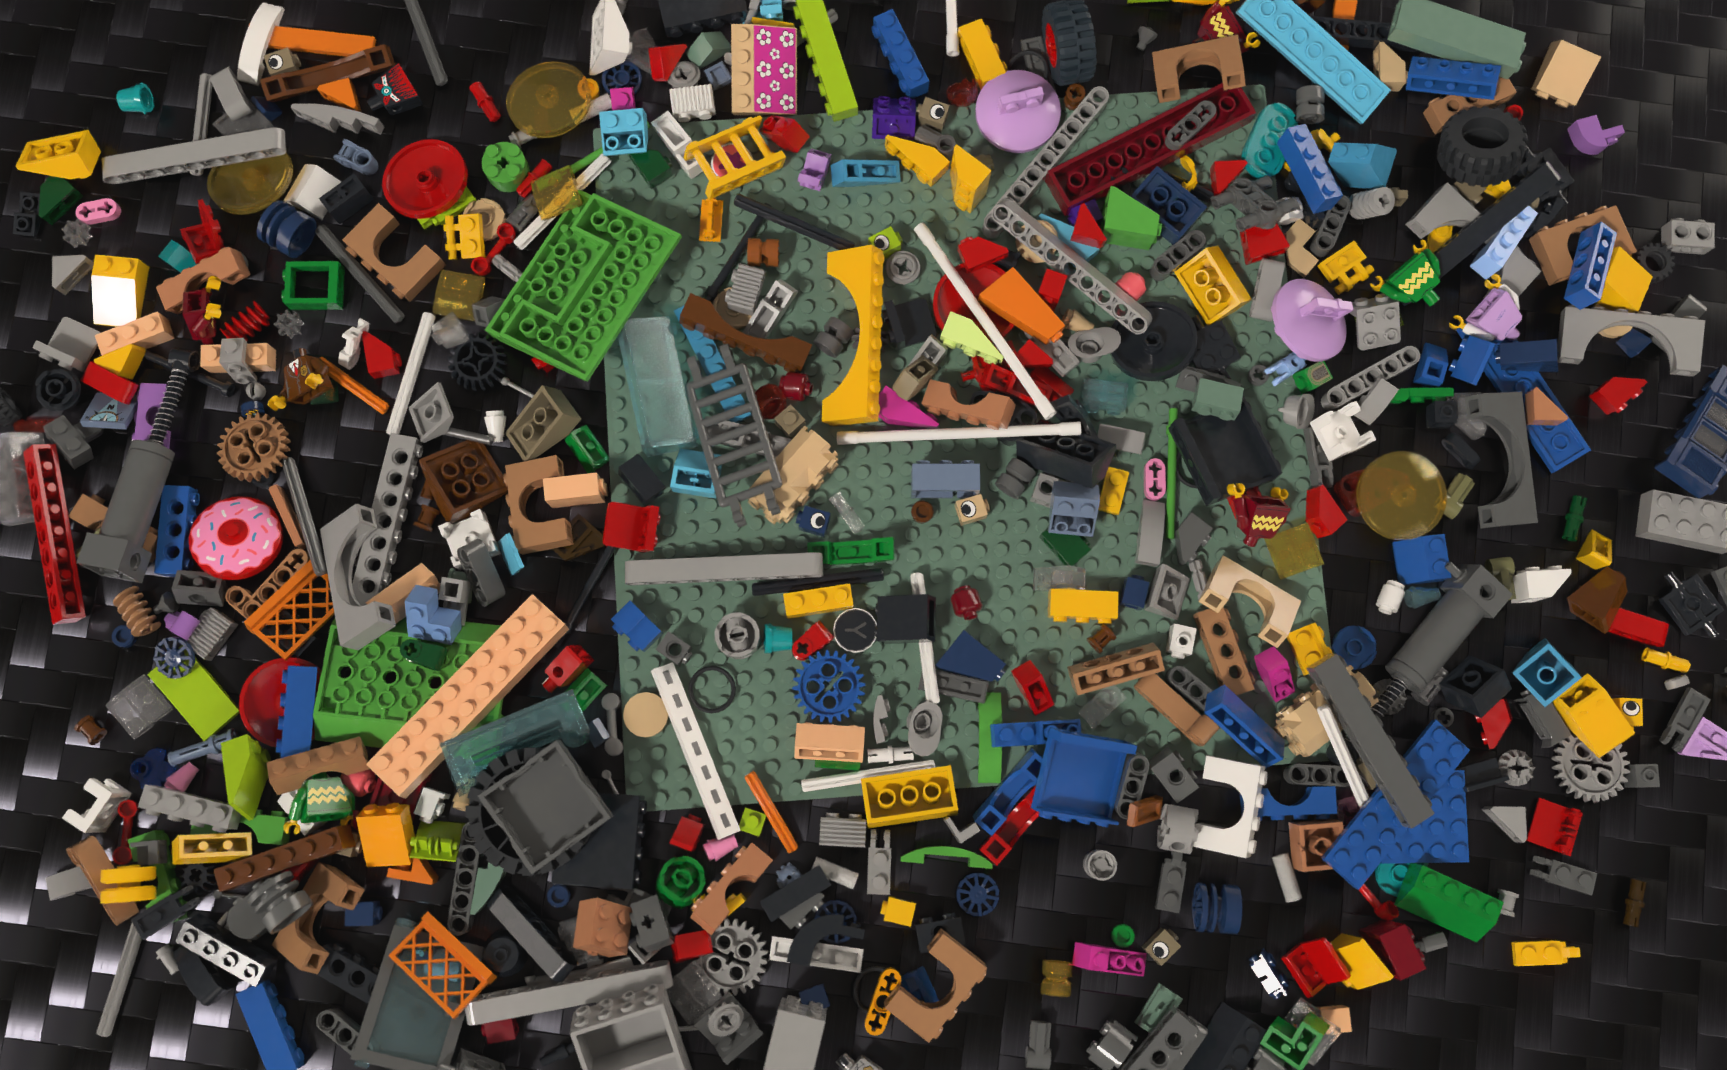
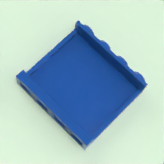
M1050 728L1031 808L1039 812L1038 816L1046 819H1052L1053 816H1057L1058 819L1066 822L1077 819V822L1090 825L1091 821L1102 827H1109V824L1119 825V822L1111 817L1127 753L1136 754L1137 745L1120 739Z

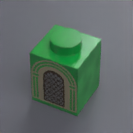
M1324 361L1315 362L1292 375L1301 394L1311 391L1333 379Z

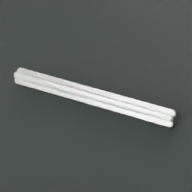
M602 153L514 240V244L523 250L570 204L578 190L583 191L611 163L609 157L603 156Z
M428 312L423 313L386 430V433L389 435L391 433L399 434L435 321V315Z
M911 574L912 595L926 594L923 574ZM932 642L919 643L926 702L931 701L937 704L940 702Z
M1323 704L1317 708V712L1361 809L1369 799V796L1329 705Z
M934 760L804 779L801 781L802 790L807 792L859 784L862 778L935 768Z

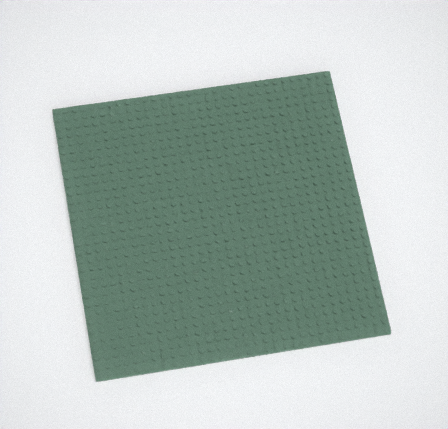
M1247 85L1242 87L1256 111L1251 123L1187 155L1195 164L1198 185L1212 190L1210 168L1214 161L1242 160L1243 148L1257 116L1267 106L1265 87L1263 85ZM1211 88L1179 90L1181 99L1159 103L1157 91L1110 94L1103 112L1058 165ZM1059 98L1061 116L1055 133L1074 112V110L1072 111L1065 107L1064 98ZM1093 98L1096 102H1102L1100 98ZM976 103L950 105L948 117L942 133H940L942 135H951L955 140V145L957 144L973 157L981 154H990L993 160L994 171H991L987 193L971 214L966 210H960L953 201L950 178L952 160H950L949 170L932 187L927 183L923 184L913 170L906 169L896 155L892 156L885 148V139H872L873 110L858 111V115L833 122L832 116H828L827 113L780 116L795 119L810 136L798 153L784 150L760 133L771 152L783 151L786 156L784 165L774 172L716 197V200H723L721 242L699 241L702 199H707L705 192L709 182L704 172H701L693 179H690L652 125L648 129L647 149L657 150L663 157H668L673 166L671 167L672 177L650 189L628 155L624 154L608 156L611 163L595 178L596 195L682 235L681 240L604 356L611 502L644 507L618 474L619 466L638 453L666 487L662 491L663 494L648 505L658 506L661 515L660 523L656 527L657 545L653 551L638 552L616 548L614 551L617 613L631 601L663 632L645 652L641 649L638 651L633 649L628 644L630 638L625 633L622 636L618 634L626 795L645 796L644 800L647 801V811L705 807L670 718H668L667 725L662 732L647 738L636 736L628 730L624 723L623 712L630 698L644 692L656 694L661 698L651 670L672 663L671 660L655 650L668 631L693 648L690 651L693 655L686 664L682 663L679 667L674 663V666L730 805L758 803L745 780V775L752 771L757 774L772 802L863 796L861 783L807 792L802 790L801 781L804 779L855 772L856 770L816 768L815 760L795 759L797 723L810 722L822 725L830 723L828 717H825L824 721L820 723V716L818 715L812 720L811 711L806 715L804 714L806 706H797L802 700L794 699V696L799 694V691L793 690L792 687L798 685L793 678L800 677L796 669H804L802 661L797 660L793 656L792 650L764 653L763 644L764 624L791 627L792 647L794 642L819 620L834 636V623L838 616L846 610L787 619L783 596L785 593L753 596V583L783 579L653 585L625 584V561L808 553L807 543L846 542L894 537L895 560L865 564L823 565V575L882 568L884 573L883 581L850 585L853 608L867 611L877 623L875 606L878 603V596L912 595L910 575L922 573L926 594L936 597L935 642H932L935 665L963 630L1006 663L1003 667L1006 671L998 682L994 679L989 683L987 691L1001 693L1002 724L1080 719L1081 733L1130 742L1137 745L1136 751L1142 753L1148 760L1168 746L1172 752L1178 751L1185 760L1181 763L1185 769L1190 767L1192 771L1204 770L1206 756H1216L1261 765L1221 727L1204 746L1194 744L1134 689L1133 686L1140 678L1077 695L1072 688L1067 669L1068 666L1154 643L1160 649L1165 671L1155 674L1166 684L1165 675L1167 671L1176 666H1183L1211 690L1214 691L1219 688L1193 618L1194 614L1209 608L1198 602L1197 595L1199 593L1196 592L1192 578L1193 572L1190 571L1189 563L1187 562L1183 566L1178 563L1175 539H1166L1168 465L1166 426L1169 425V409H1178V419L1183 417L1186 420L1200 415L1198 412L1191 411L1195 392L1176 387L1179 374L1160 381L1138 380L1122 372L1115 365L1110 353L1102 355L1094 363L1080 361L1079 365L1063 378L1052 366L1048 368L1074 389L1070 396L1073 400L1078 399L1097 435L1100 424L1146 433L1142 455L1115 450L1109 467L1129 472L1119 515H1114L1098 510L1093 537L1084 536L1090 543L1088 547L1091 551L1068 570L1039 538L1044 531H1048L1050 508L1030 501L1039 474H1044L1045 472L1031 467L1036 474L1029 484H1024L1025 490L1018 500L1006 495L995 485L1001 473L1007 472L1006 466L1011 459H1017L1016 444L1007 446L997 437L837 444V432L841 431L868 432L917 430L918 428L887 424L879 417L877 422L831 426L822 422V400L834 392L842 383L853 364L857 349H853L852 344L855 341L850 338L847 343L842 344L843 349L838 357L833 358L817 348L813 341L821 331H825L824 326L830 317L843 321L856 334L854 329L856 327L860 328L857 306L847 287L837 278L827 274L828 252L838 251V249L764 219L753 238H761L763 242L766 239H779V266L766 267L762 263L760 267H755L765 270L766 275L756 309L761 300L765 299L776 280L782 279L798 290L790 306L766 339H782L793 336L812 344L810 353L801 373L807 374L810 378V383H813L812 394L807 396L802 402L784 398L782 392L779 391L780 379L788 373L784 370V367L777 364L770 365L763 358L756 355L755 357L749 356L737 347H729V349L732 350L736 365L741 363L747 365L767 432L786 437L775 425L774 418L791 404L806 420L808 432L810 430L815 431L831 445L829 448L831 453L834 450L838 453V467L832 474L827 473L824 476V483L818 490L812 488L809 491L808 496L810 498L804 505L831 513L825 538L799 530V524L796 523L799 510L803 511L804 506L796 508L794 511L795 516L788 524L783 521L781 524L776 522L774 525L764 517L765 514L762 509L759 508L757 511L748 503V500L741 501L740 504L747 525L739 528L733 520L731 507H720L717 498L673 492L670 488L673 468L680 448L703 452L685 385L688 382L694 381L687 358L695 356L696 360H699L674 310L685 305L690 293L704 298V292L708 286L713 284L757 216L735 206L734 199L736 195L742 194L760 203H768L774 209L854 242L855 247L868 245L869 237L890 226L894 232L898 231L903 241L901 243V251L910 252L917 257L920 263V272L913 283H908L905 286L903 284H895L888 278L886 273L888 258L885 259L883 263L882 310H884V302L893 300L895 306L915 299L925 298L937 332L936 338L940 341L942 330L939 328L934 317L933 297L937 284L945 272L929 249L922 243L914 228L924 222L954 267L963 263L957 251L958 245L961 244L960 241L971 236L973 239L976 237L984 238L1006 247L1010 251L1017 252L1016 238L1004 229L998 237L988 238L982 231L983 222L986 215L1046 145L1044 144L1036 150L1025 153H1012L995 147L987 141L978 128L975 116ZM1086 113L1080 114L1084 118L1089 117V115ZM916 116L915 121V135L920 127V125H918V116ZM762 117V121H761L759 130L762 128L763 122H764L768 117ZM747 118L679 123V125L693 142L701 141L736 126ZM601 128L593 130L594 151L602 147ZM1067 129L1070 133H1077L1074 129ZM750 134L740 137L744 146L751 152L753 160L758 161L764 158ZM1060 144L1054 145L1057 149H1063V146ZM943 146L941 149L949 150L951 147ZM811 148L832 154L821 191L800 186V182L797 181L799 173L804 169L807 152ZM714 150L703 153L710 167ZM842 159L899 161L901 182L857 187H832L830 165ZM1180 159L1160 168L1188 181L1192 178V174L1181 165ZM1041 160L1042 164L1050 165L1048 160ZM1246 169L1237 177L1247 178L1252 181L1258 179L1249 174ZM1149 174L1130 184L1131 195ZM1033 175L1028 176V179L1031 181L1037 180ZM1273 176L1271 178L1272 188L1266 189L1264 192L1274 201H1277L1276 178ZM1044 181L1022 209L1036 220L1038 215L1042 213L1068 224V215L1064 216ZM1021 191L1014 192L1018 197L1024 196ZM1106 196L1096 201L1101 214ZM1200 200L1207 208L1186 235L1193 230H1199L1204 233L1206 242L1200 252L1205 248L1218 245L1248 294L1253 298L1261 261L1249 265L1245 264L1240 231H1238L1235 224L1236 219L1242 218L1245 215L1234 205L1228 204L1215 210L1211 202L1207 203ZM1001 208L1003 212L1008 213L1006 208ZM1017 221L1018 226L1021 228L1024 223ZM995 223L987 224L991 229L998 227ZM1161 235L1157 236L1156 243H1152L1149 250L1105 243L1104 247L1100 248L1098 254L1089 261L1092 266L1113 283H1116L1127 272L1140 274L1145 280L1146 291L1137 300L1139 304L1151 301L1169 303L1185 311L1190 318L1198 315L1203 326L1207 325L1175 273L1163 281H1156L1151 277L1150 268L1156 258L1173 246ZM1190 240L1193 246H1199L1197 241ZM747 247L719 289L720 293L724 289L733 286L734 282H731L733 270L738 269L739 264L747 265ZM1056 251L1054 256H1059V252ZM1173 253L1175 258L1182 259L1181 254ZM1285 254L1268 258L1285 263L1281 287L1288 282ZM1021 255L1015 268L1037 294L1046 269L1056 271L1046 262H1029ZM907 261L902 266H897L899 268V275L904 271H909L906 269ZM1068 262L1069 268L1072 270H1076V268L1070 262ZM1157 265L1159 271L1166 272L1165 267ZM1085 276L1086 282L1093 284L1092 278ZM1066 279L1054 311L1058 318L1062 320L1068 308L1071 310L1075 309L1087 320L1095 324L1093 329L1100 327L1111 328L1116 319ZM1102 290V294L1105 297L1109 298L1110 293L1106 290ZM1251 300L1234 313L1221 319L1241 356L1239 361L1230 364L1226 370L1230 378L1239 382L1241 387L1244 388L1243 395L1246 401L1250 403L1252 413L1256 421L1260 423L1262 433L1265 439L1269 441L1271 451L1275 459L1280 462L1283 472L1274 481L1258 486L1261 495L1271 497L1270 491L1273 487L1286 489L1289 495L1284 502L1291 509L1287 515L1286 522L1278 529L1273 538H1259L1256 546L1250 547L1243 542L1246 534L1237 527V520L1227 499L1206 506L1198 489L1186 486L1176 475L1175 531L1191 512L1213 528L1209 533L1212 537L1204 547L1200 545L1197 548L1196 552L1199 554L1193 560L1202 561V572H1205L1206 580L1208 581L1212 569L1223 555L1301 600L1290 632L1315 622L1317 626L1322 628L1324 632L1323 640L1326 646L1331 649L1319 540L1305 521L1307 490L1312 488L1309 478L1311 473L1303 429H1297L1284 423L1283 413L1278 411V408L1284 407L1288 396L1301 395V392L1297 388L1292 375L1276 386H1273L1271 383L1273 379L1279 376L1276 371L1269 374L1268 380L1261 386L1252 385L1247 378L1248 372L1255 365H1263L1268 368L1293 351L1275 333L1273 320L1269 322L1249 317ZM1119 304V308L1122 311L1127 310L1125 305ZM883 321L881 331L890 330L888 322L884 323ZM1014 326L1011 332L1004 338L1005 341L1012 340L1016 352L1029 340L1024 331L1017 326ZM1064 328L1062 332L1064 335L1060 340L1068 343L1069 338L1076 331ZM887 332L885 338L888 339V345H883L885 347L884 353L880 352V392L885 386L889 388L893 386L903 369L910 364L925 342L896 350L895 344L890 342ZM713 339L721 357L723 358L719 346L724 345L723 342L718 339ZM948 348L946 358L937 366L938 371H936L932 380L949 383L957 391L958 402L969 405L971 396L975 392L981 391L980 385L975 378L964 382L961 378V373L973 370L971 357L964 354V350L960 348ZM1192 361L1188 366L1194 367ZM701 366L702 375L705 377L706 374ZM1035 368L1026 369V371L1030 375ZM1255 371L1256 373L1254 374V377L1260 378V380H1262V372L1257 373V371ZM740 373L732 376L736 386L743 384ZM711 384L695 389L698 400L716 394ZM927 386L910 399L920 406L919 410L925 414L927 409L921 403ZM746 392L742 393L741 395L745 403H749ZM982 399L974 400V404L980 402ZM720 402L700 408L703 419H705V416L710 417L724 412ZM1027 403L1037 413L1035 424L1041 419L1045 420L1036 406ZM750 411L751 417L739 422V424L747 425L755 422L752 411ZM943 414L935 416L938 420L937 423H939L938 429L986 427L982 423H979V425L970 424L964 419L955 421ZM1028 415L1021 416L1022 422L1026 424L1032 422ZM1055 415L1045 420L1054 424L1061 423ZM722 444L712 447L713 454L719 455L737 450ZM753 453L722 464L720 477L766 461V457ZM1181 456L1179 460L1180 473L1187 481L1195 484ZM1157 458L1165 464L1166 477L1165 494L1161 499L1155 501L1165 503L1160 565L1166 564L1190 578L1178 620H1173L1145 611L1144 608L1136 610L1118 605V619L1112 621V624H1105L1115 634L1116 639L1114 641L1111 640L1102 648V653H1098L1090 646L1086 639L1097 633L1101 629L1100 626L1102 624H1098V620H1089V623H1076V619H1067V622H1053V618H1048V591L1050 589L1118 592L1119 604L1124 579L1131 577V575H1138L1144 577V581L1150 582L1146 597L1147 601L1157 567L1135 563L1136 541L1143 499L1149 500L1144 494V466L1150 459ZM928 460L930 464H939L941 460H950L952 464H961V461L972 460L975 464H980L979 494L982 495L983 499H987L990 508L986 519L961 526L954 505L956 501L965 498H957V491H953V498H911L912 464H916V461ZM1156 464L1149 468V470H1153L1154 478H1156V472L1160 470V468L1156 467ZM763 472L724 485L725 496L728 497L748 490ZM1104 478L1097 484L1099 485V494L1101 493ZM1153 482L1154 485L1149 491L1153 492L1154 496H1156L1160 489H1156V482ZM1041 485V490L1044 493L1052 492L1050 485ZM918 501H927L933 507V516L927 523L921 524L912 518V507ZM965 585L977 589L983 605L981 611L977 613L978 616L971 620L957 617L950 600L954 590ZM1231 593L1229 600L1223 607L1229 611L1231 621H1229L1232 630L1235 629L1239 638V642H1237L1240 651L1242 650L1245 653L1247 663H1245L1248 672L1252 673L1255 680L1254 690L1237 696L1274 730V727L1277 725L1275 721L1277 716L1275 714L1283 707L1293 705L1294 702L1292 700L1301 693L1312 692L1310 686L1315 682L1310 674L1303 676L1286 638L1276 649L1288 661L1295 693L1278 702L1273 700L1258 673L1254 656L1273 647V645L1258 637L1264 621L1263 611L1257 602L1249 596L1241 593ZM741 612L750 616L756 621L761 632V642L758 650L752 656L745 659L727 657L718 648L715 641L716 626L724 616L730 613ZM1173 624L1197 628L1192 655L1185 656V659L1173 658L1171 653L1165 652L1170 626ZM1217 624L1213 626L1214 634L1218 636L1222 634V628ZM834 638L825 647L818 650L821 656H825L826 650L829 651L830 656H833L834 652L838 651L839 658L846 654L845 661L848 662L854 659L852 667L860 666L856 673L864 674V677L859 682L865 683V686L859 688V690L864 692L865 695L857 697L862 702L861 704L854 703L857 711L854 712L849 709V718L842 714L841 722L836 717H833L832 724L839 726L856 725L858 727H865L863 762L860 764V771L934 760L935 767L951 765L955 789L1000 785V783H978V703L940 694V702L937 705L941 708L943 714L938 747L932 754L919 756L913 752V760L893 761L890 764L888 761L868 763L867 749L887 748L892 745V748L909 746V730L906 724L907 716L912 709L926 702L925 691L918 690L922 673L919 643L885 644L878 642L876 638L869 649L864 652L852 653L842 649ZM679 644L673 645L670 649L672 656H678L682 651V647ZM798 645L797 653L800 654L803 652L804 654H807V646L805 645L804 647H802L801 645ZM1225 645L1221 647L1222 655L1225 657L1230 655V649ZM817 652L812 655L814 659L817 658ZM809 659L804 660L807 664L810 663ZM1029 660L1032 661L1042 674L1055 704L1036 716L1019 690L1011 673V670ZM825 665L822 668V674L826 677L832 676L835 672L834 667L831 665ZM707 666H718L728 671L733 677L736 686L735 697L732 703L725 710L718 713L700 711L693 705L688 693L689 682L692 676L698 670ZM1233 666L1229 668V675L1232 678H1237L1238 671ZM711 670L702 673L697 677L693 685L695 700L701 706L709 709L724 705L731 694L729 679L718 671ZM842 671L830 683H824L825 689L815 698V702H818L828 690L834 691L833 684L843 675ZM1174 671L1173 680L1180 683L1182 675L1180 672ZM842 680L838 687L842 692H847L851 689V683L848 680ZM812 681L808 683L806 689L809 693L814 694L818 692L820 686L817 682ZM1194 685L1190 688V693L1193 697L1197 698L1200 694L1199 688ZM882 695L883 700L888 699L891 712L887 713L888 718L880 720L881 724L885 723L888 736L884 737L885 742L876 744L873 716L877 696ZM830 696L826 697L823 705L827 709H832L836 705V700ZM1183 698V699H1184L1190 706H1192L1200 715H1204V714L1201 713L1197 708H1195L1191 703H1189L1185 698ZM1283 737L1285 740L1283 760L1273 765L1329 761L1326 751L1331 742L1329 740L1309 757H1303L1301 754L1295 756L1288 748V741ZM1046 744L1002 747L1001 782L1031 748L1043 757ZM1135 759L1132 767L1139 768L1142 764V759ZM1149 767L1148 774H1154ZM1175 769L1171 773L1179 772V770Z

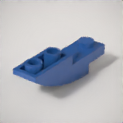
M1080 719L991 724L992 747L1045 745L1050 728L1081 733Z

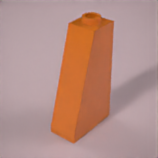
M1014 267L979 295L978 301L983 306L1045 345L1051 341L1053 343L1057 342L1064 335L1062 332L1065 324Z

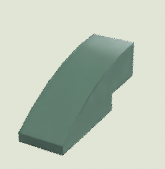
M489 862L488 866L483 865L478 868L470 914L475 915L479 913L497 891L506 875V872L503 871L504 868L500 866L495 867Z

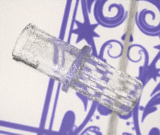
M841 492L833 495L829 501L839 512L840 519L843 518L855 534L863 530L865 526L854 512L855 508L848 504Z

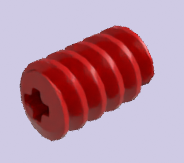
M253 301L254 309L246 306L248 314L239 311L240 319L238 320L232 316L233 325L224 322L226 330L221 328L220 330L227 339L244 338L248 341L247 335L255 336L253 329L261 332V324L266 327L269 326V316L256 301Z

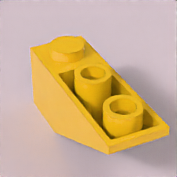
M890 135L885 137V148L892 156L896 155L906 169L913 170L923 184L927 183L932 187L949 170L950 161L934 147Z

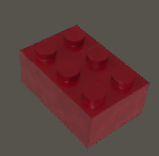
M1382 919L1358 930L1361 938L1365 940L1394 976V979L1403 980L1426 969L1423 963L1425 957L1421 950L1416 948L1413 942L1415 937L1409 926Z

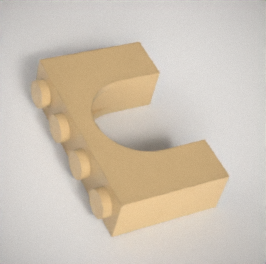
M1223 555L1212 569L1198 602L1219 613L1229 600L1231 593H1241L1249 596L1257 602L1264 615V621L1258 637L1278 648L1290 633L1301 600Z

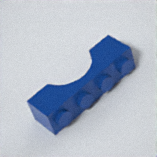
M1033 748L1029 750L972 815L974 821L991 836L1006 821L1011 809L1022 795L1037 784L1043 757Z
M1335 786L1306 787L1302 798L1289 806L1277 802L1271 796L1268 788H1262L1261 794L1264 795L1262 808L1258 809L1257 817H1260V821H1262V816H1271V820H1285V815H1293L1294 820L1308 819L1307 815L1316 814V819H1330V814H1337ZM1240 793L1241 816H1243L1244 800Z

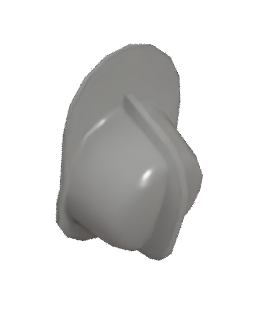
M1109 327L1079 331L1071 335L1068 340V347L1081 362L1094 363L1102 355L1114 352L1121 343V336L1118 331Z
M1311 394L1288 396L1284 407L1278 408V411L1283 413L1284 423L1297 429L1307 428L1314 415V398Z
M931 701L919 704L907 716L908 743L911 750L919 756L932 754L938 747L943 714L941 708Z

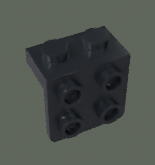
M925 298L915 299L895 306L893 300L884 302V310H882L881 314L884 323L888 322L890 329L887 331L890 342L895 344L896 350L925 342L931 334L934 337L937 336Z

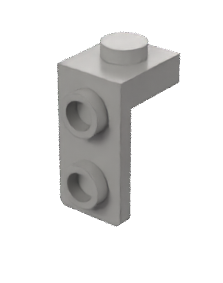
M244 338L222 339L219 359L222 367L237 383L248 384L249 382H256L257 376L245 362L247 341Z

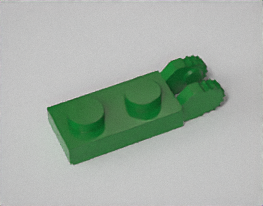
M1400 388L1390 403L1400 404L1407 399H1411V403H1423L1424 399H1432V402L1446 401V399L1454 396V389Z

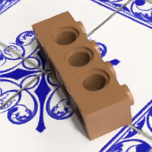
M1499 77L1494 100L1446 95L1447 97L1443 99L1438 97L1430 101L1428 108L1423 114L1434 134L1442 132L1443 126L1448 119L1459 111L1469 110V108L1476 106L1477 108L1489 106L1492 109L1508 102L1517 92L1510 79L1507 80Z
M1223 607L1219 613L1209 608L1194 614L1193 618L1219 687L1225 684L1236 695L1254 690L1255 680L1252 673L1248 672L1245 663H1247L1245 653L1242 650L1240 651L1237 642H1239V638L1235 629L1232 630L1229 621H1231V617L1227 608ZM1214 624H1217L1222 628V634L1220 636L1214 634ZM1223 645L1230 649L1228 657L1223 656L1221 653ZM1231 666L1237 669V678H1232L1229 675V668Z
M1154 643L1067 667L1072 688L1077 695L1165 671L1160 649Z

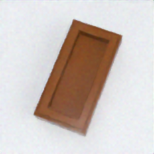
M1154 795L1129 803L1127 825L1134 828L1160 819L1163 797Z

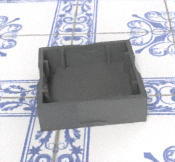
M556 740L529 759L520 769L505 776L478 795L496 824L506 832L512 847L531 874L537 872L613 817V814L561 740Z

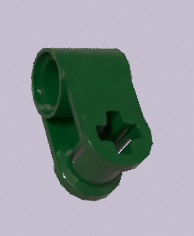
M414 639L405 640L401 644L400 653L407 661L441 672L448 649ZM409 649H417L416 653H408Z

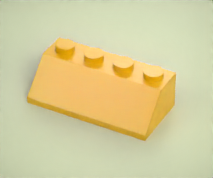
M951 765L861 779L868 828L958 815Z

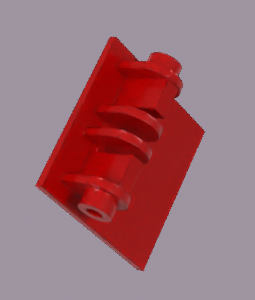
M1539 798L1526 841L1571 856L1583 813H1581V810L1570 809Z

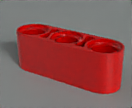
M93 361L89 362L80 380L127 405H130L139 387L137 383L118 376L95 364Z
M1619 608L1608 632L1651 646L1664 647L1669 624Z

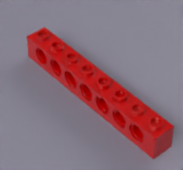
M32 444L23 451L52 624L73 623L83 619L86 615L56 444Z

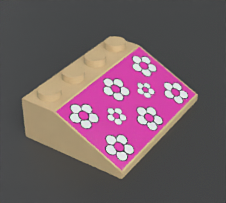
M731 24L733 115H797V28L758 24Z

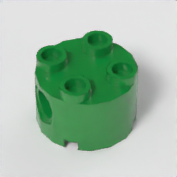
M689 856L674 857L667 861L657 878L656 892L662 901L677 909H683L695 902L705 886L703 867L697 860Z

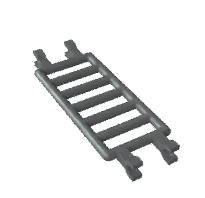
M728 344L719 346L726 369L703 377L700 363L696 360V357L687 358L694 381L688 382L685 385V389L719 506L731 507L733 520L740 528L747 525L740 502L764 493L768 510L771 511L772 516L781 513L774 489L782 486V479L747 365L744 363L736 365L732 350L729 349ZM740 373L743 384L699 400L697 399L695 389ZM746 392L749 403L703 419L700 408ZM752 411L755 422L711 438L708 437L706 427ZM758 431L760 442L714 458L713 446ZM761 450L764 451L766 461L720 477L717 466ZM766 470L770 471L772 481L728 497L725 496L724 485Z

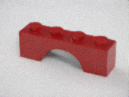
M1036 785L1031 787L1010 811L1006 821L992 836L989 835L978 848L993 864L998 865L1024 831L1039 817V812L1031 808Z

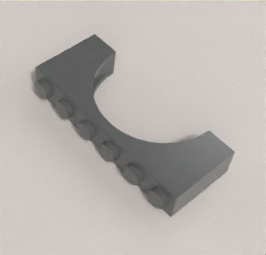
M1522 391L1484 393L1465 397L1467 419L1478 420L1490 426L1504 443L1509 461L1508 478L1500 495L1492 502L1478 506L1480 528L1538 523Z

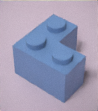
M415 585L405 600L408 637L452 645L462 629L461 611L439 607L438 589Z

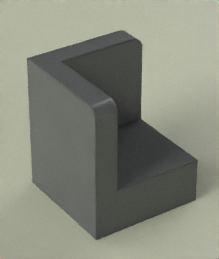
M491 296L472 304L476 325L487 327L505 299Z
M167 840L130 843V847H137L138 865L167 863Z

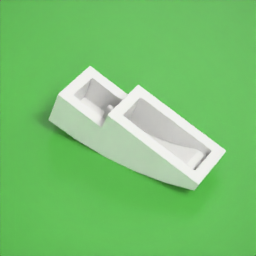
M669 111L651 122L661 140L690 179L703 172L695 157L687 161L684 160L685 149L692 142V139Z

